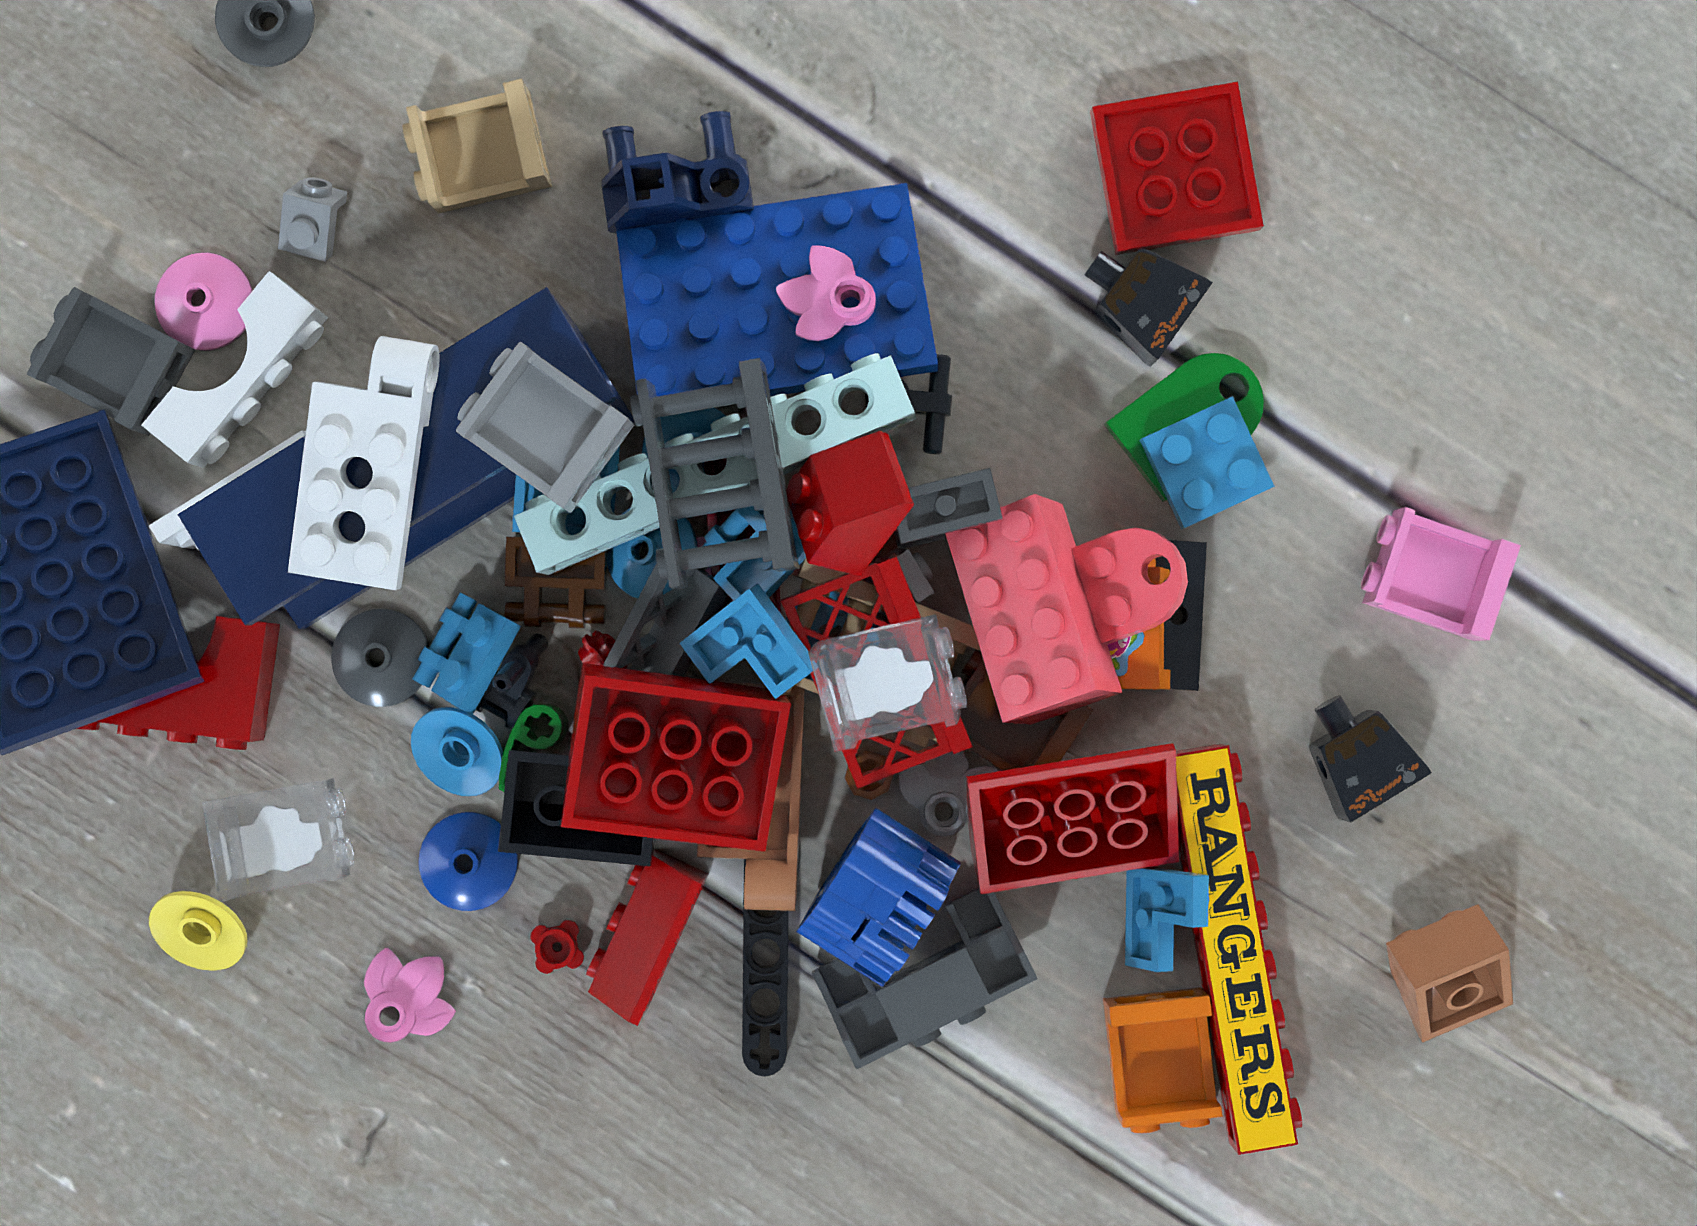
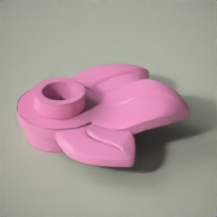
M826 246L811 247L809 255L810 275L788 280L776 287V293L785 308L793 314L801 316L796 326V336L807 340H825L837 334L844 325L861 324L872 315L876 306L874 289L866 280L855 275L852 260L844 253ZM849 297H854L860 301L858 306L853 308L844 307L842 302Z
M389 948L383 949L375 956L366 971L364 987L371 1000L365 1012V1025L374 1038L382 1042L392 1043L402 1040L409 1033L429 1036L441 1031L451 1021L456 1010L446 1001L437 998L444 981V964L441 957L419 958L407 963L403 967L398 957ZM389 1007L396 1008L400 1014L398 1022L393 1026H385L381 1022V1013Z

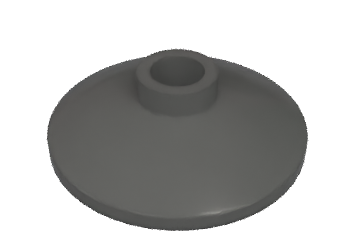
M311 0L217 1L215 25L219 38L232 55L249 65L274 67L292 60L306 47L314 30L315 13ZM268 17H277L278 22L274 28L268 31L263 29V23Z
M389 609L364 611L351 618L337 634L331 654L333 673L343 691L354 700L374 707L393 706L409 699L422 686L412 678L421 663L418 657L424 646L429 647V643L420 626L403 613ZM375 648L382 650L385 656L383 664L379 667H374L369 661V654Z

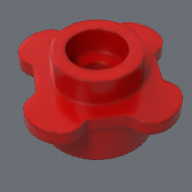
M595 630L591 634L592 636L586 634L582 637L583 646L578 649V655L582 663L603 666L616 640L609 634H603Z
M564 920L559 926L548 928L545 925H538L532 930L530 938L535 944V954L537 957L535 965L540 972L549 974L554 969H560L565 966L575 969L583 963L584 953L578 948L576 937L580 929L576 922ZM555 942L561 943L562 949L560 951L553 949Z

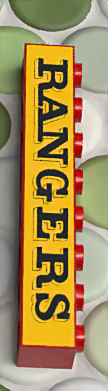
M1219 743L1176 751L1178 844L1181 868L1183 872L1209 875L1208 927L1192 928L1202 989L1210 996L1212 1016H1207L1228 1141L1238 1155L1298 1145L1296 1129L1302 1128V1115L1296 1097L1290 1098L1287 1079L1294 1077L1293 1063L1289 1050L1281 1048L1278 1029L1285 1028V1017L1280 1000L1273 999L1270 980L1277 977L1276 965L1272 951L1264 949L1261 931L1268 929L1267 913L1263 901H1256L1253 881L1259 880V867L1254 851H1247L1244 832L1251 830L1250 815L1246 803L1239 802L1236 783L1242 782L1241 763L1238 754L1230 753L1229 745Z

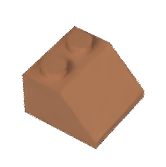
M1478 904L1463 911H1452L1437 922L1418 930L1405 931L1394 940L1386 943L1390 971L1422 1042L1513 1005L1509 949Z

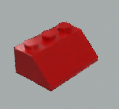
M656 849L653 853L651 866L635 865L627 883L635 887L628 905L619 902L607 926V930L614 932L608 949L606 951L598 947L586 972L587 976L594 978L588 993L629 1023L638 1026L652 1001L709 873Z

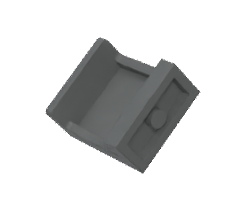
M76 287L72 288L69 295L64 296L57 304L54 311L55 321L46 338L40 340L34 347L30 356L31 366L27 375L55 387L98 411L105 410L106 414L114 418L115 422L133 431L150 436L151 433L142 426V423L172 387H176L195 349Z
M987 468L909 487L914 506L896 528L894 536L897 547L906 549L947 539L945 533L1003 519L991 469Z

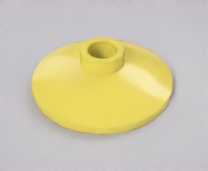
M192 891L172 892L161 897L150 912L149 927L157 944L172 958L187 966L209 971L226 969L235 965L246 950L247 933L241 920L229 907L208 895Z

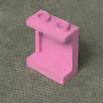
M1408 507L1394 510L1392 516L1386 515L1377 534V543L1382 544L1376 563L1373 561L1369 563L1362 578L1361 589L1366 591L1362 603L1472 641L1490 640L1521 545L1504 539L1491 541L1415 515V510Z

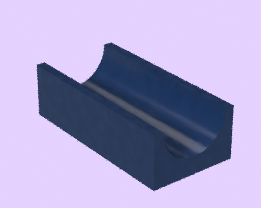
M547 287L439 353V372L433 392L429 426L423 427L404 567L514 500L516 474L456 432L457 427L461 423L457 419L461 407L473 393L482 394L493 379V376L489 374L493 363L506 348L514 350L516 345L522 342L542 359L608 406L611 405L628 417L635 425L633 415L578 326ZM305 436L177 514L245 625H253L284 606L299 629H306L372 588V586L288 573ZM356 456L352 458L346 467L347 479L355 487L365 488L371 482L373 476L370 463L362 457ZM345 512L339 520L340 533L345 539L358 542L365 533L363 518L356 512Z

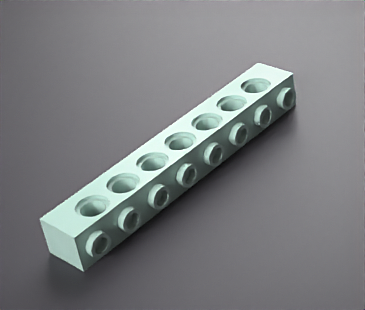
M876 353L861 358L851 364L852 372L836 379L833 378L832 374H825L814 378L804 384L805 392L787 399L785 394L771 397L784 475L802 468L812 454L877 431L887 432L917 419L891 355L881 359L879 354ZM854 390L866 393L869 397V403L862 413L849 415L842 411L841 403L847 393ZM807 410L820 413L821 425L815 433L801 435L796 432L795 421L799 414ZM739 414L728 415L710 425L712 432L695 439L691 433L676 437L666 442L665 448L741 434V429L749 427L748 416L740 419ZM645 453L629 457L618 463L617 466L620 471L604 478H601L600 474L597 476L574 508H581L586 515L585 527L578 534L570 535L566 530L565 519L569 512L545 495L538 496L525 503L527 510L515 515L514 518L537 573L552 574L660 528L649 459ZM745 455L727 458L724 470L712 476L705 474L703 462L668 468L677 470L680 477L679 486L673 492V499L749 486L750 480L758 479L755 458L747 460ZM629 489L633 496L630 510L623 515H615L611 509L612 496L618 490Z

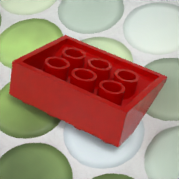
M582 663L561 827L766 852L791 702L785 693L775 699L768 688L713 681L709 684L704 679Z
M1174 743L966 776L967 820L970 846L980 894L1179 862L1177 771Z

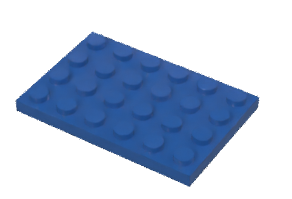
M907 183L756 205L754 210L691 220L680 218L676 219V222L616 231L635 382L636 380L646 378L655 385L656 396L733 383V377L741 376L739 361L760 358L766 366L771 397L778 394L805 392L804 384L825 374H832L834 379L853 371L851 364L876 353L879 354L881 359L891 355L900 377L938 371V360ZM812 246L830 247L847 255L852 260L855 275L863 278L872 286L876 297L874 312L865 322L852 326L844 325L833 337L820 341L807 340L796 336V326L801 316L787 310L776 293V287L779 284L811 274L809 255ZM849 297L842 302V305L846 308H853L858 306L860 301L854 297Z

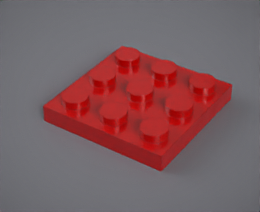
M1238 81L1092 106L1090 116L1115 255L1137 252L1139 248L1150 250L1260 231L1264 227Z

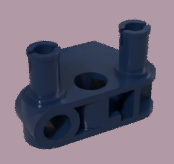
M714 111L700 116L707 158L697 162H692L667 152L637 157L633 127L615 126L603 130L602 134L605 139L609 173L601 180V188L608 231L616 234L618 230L676 222V219L680 218L691 220L754 210L747 160L736 154L730 112ZM730 180L731 183L738 184L739 187L732 191L731 196L722 197L720 192H713L715 187L720 185L721 181ZM652 189L650 190L651 199L642 200L641 190Z

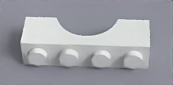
M270 271L237 309L247 331V351L244 361L236 374L221 386L206 391H188L172 387L142 423L145 429L189 464L204 468L207 463L213 464L219 460L229 447L230 443L227 439L239 425L244 426L257 415L261 408L260 399L270 387L276 388L286 380L292 371L290 363L302 349L307 350L311 348L323 334L324 327L322 324L328 317Z

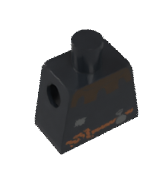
M1143 248L1138 249L1126 267L1101 250L1084 274L1108 292L1095 310L1097 316L1150 367L1160 358L1213 283L1209 279Z
M1341 695L1335 696L1315 708L1314 711L1328 733L1309 745V750L1338 819L1351 823L1432 773L1425 762L1379 711L1366 710L1354 717Z

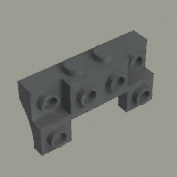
M977 888L945 904L962 941L892 975L883 987L877 983L874 984L872 980L838 958L812 971V975L822 993L856 1070L913 1042L915 1047L928 1044L942 1034L939 1028L955 1020H958L960 1025L967 1024L986 1013L985 1005L1038 979L994 892L980 894V890Z

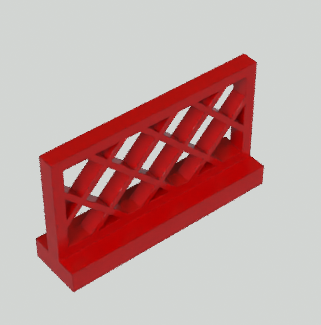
M894 552L875 559L876 561L870 563L861 576L845 573L781 599L792 630L816 662L825 643L852 653L847 667L855 666L858 657H861L864 652L862 648L874 623L894 632L897 640L895 647L902 649L907 661L930 660L936 664L934 680L930 687L923 692L921 699L926 715L914 711L917 703L897 711L904 714V717L894 740L867 730L872 716L864 717L861 726L840 719L836 709L843 695L840 679L821 672L820 667L810 673L857 789L951 751L953 754L973 747ZM871 576L878 596L870 614L844 604L843 600L850 584ZM842 588L837 600L825 596L827 593ZM812 599H817L833 606L823 633L803 626L795 606ZM881 604L889 622L876 617ZM839 610L867 621L856 647L828 636ZM807 635L819 640L815 652L811 648ZM826 682L838 687L833 699ZM911 718L930 725L938 742L919 751L900 744ZM845 729L857 734L852 746ZM863 737L890 747L883 765L862 773L856 753ZM896 751H900L904 754H907L904 757L892 761Z

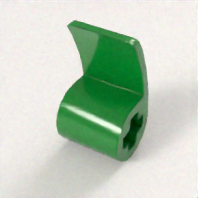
M537 704L526 708L520 714L509 735L502 756L499 772V790L505 791L509 750H519L521 743L534 749H546L559 744L566 737L568 719L565 712L558 706L553 704ZM549 715L552 720L548 725L553 727L554 731L552 735H541L538 738L534 733L538 727L532 725L534 718Z

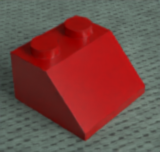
M877 431L810 455L800 471L792 476L786 489L788 502L807 562L858 576L862 575L914 506L888 433Z

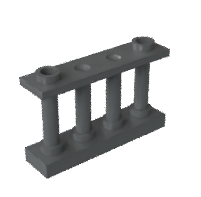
M760 358L739 361L741 376L733 377V383L656 396L655 385L646 378L636 380L638 395L631 396V410L635 425L637 427L643 426L663 544V548L656 549V562L661 580L668 579L670 588H688L685 572L687 570L756 558H763L764 562L772 561L773 570L778 572L799 569L766 366ZM737 404L738 408L746 407L749 427L741 429V434L665 448L660 417ZM745 455L747 460L755 458L758 479L750 480L749 486L673 499L668 468ZM754 506L755 511H764L767 530L759 531V537L682 550L677 519Z

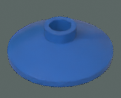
M461 812L442 819L428 832L419 853V871L426 889L437 901L455 910L475 911L494 904L507 893L517 873L518 854L498 852L500 822L482 813ZM460 854H467L472 858L473 868L470 872H463L458 868L457 858Z

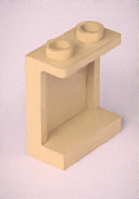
M523 79L503 83L505 92L428 111H421L417 105L406 107L409 123L402 125L403 134L409 152L411 154L417 153L420 170L413 173L415 186L421 201L428 200V203L438 214L552 187L531 93Z

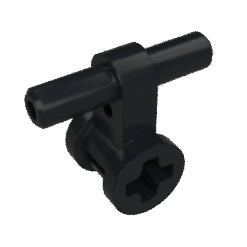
M936 354L938 371L930 373L928 392L909 390L905 381L901 379L915 414L926 415L922 449L926 454L939 455L942 453L945 417L951 416L952 395L948 394L951 358L943 354ZM865 393V405L867 408L869 403V397Z
M538 633L533 634L524 645H517L504 658L499 671H496L476 711L481 712L485 709L506 721L505 727L510 730L513 729L520 714L526 708L532 706L537 693L529 689L528 686L538 666L539 657L548 647V641L545 636Z

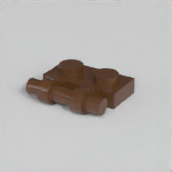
M506 537L504 586L524 587V602H506L504 616L514 622H524L525 627H541L542 622L568 623L569 628L585 629L586 624H605L606 605L587 604L586 590H606L608 550L546 575L536 572L523 537ZM542 588L569 589V603H543Z

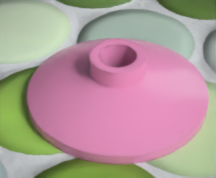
M195 253L177 260L164 272L155 293V311L161 327L168 336L195 350H216L231 344L245 331V324L237 309L253 290L245 273L229 259L212 253ZM203 290L206 296L204 303L194 307L191 302L193 294L196 291Z

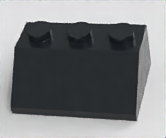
M509 750L498 852L651 866L656 838L561 827L569 755Z

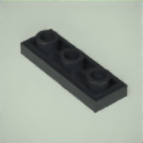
M1169 540L1176 545L1186 563L1188 584L1183 602L1178 607L1183 613L1182 621L1178 625L1171 623L1169 619L1164 622V669L1170 670V689L1199 691L1207 542ZM1164 556L1155 558L1156 567H1162L1171 571L1170 563Z

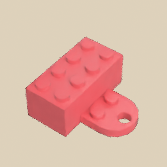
M1037 494L1000 507L1003 517L1001 520L945 533L1002 723L1032 725L1123 693L1108 644L1153 629L1170 619L1183 602L1188 584L1186 563L1176 545L1161 534L1135 527L1117 530L1076 546L1063 504ZM1164 556L1170 563V575L1165 582L1154 585L1150 582L1147 575L1148 565L1153 559Z

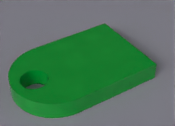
M1208 353L1196 356L1185 362L1104 424L1162 502L1166 501L1167 498L1139 440L1226 400L1221 395L1219 389L1220 382L1225 376H1236L1244 384L1245 394L1241 401L1235 403L1250 435H1252L1262 417L1264 407L1263 391L1254 372L1239 359L1221 353Z

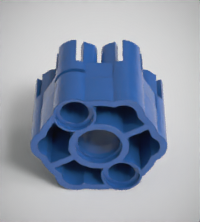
M875 807L857 830L821 886L796 932L883 987L893 973L899 971L909 958L910 954L903 951L904 945L913 950L918 943L922 932L915 929V926L918 925L926 929L934 918L935 914L926 909L927 905L939 911L948 895L949 885L954 879L961 862Z

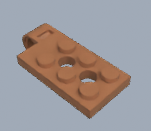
M733 683V684H740V685H747V686L767 688V687L765 686V684ZM796 685L792 687L790 693L784 692L791 702L766 852L697 844V857L746 859L744 883L745 910L796 911L805 689Z

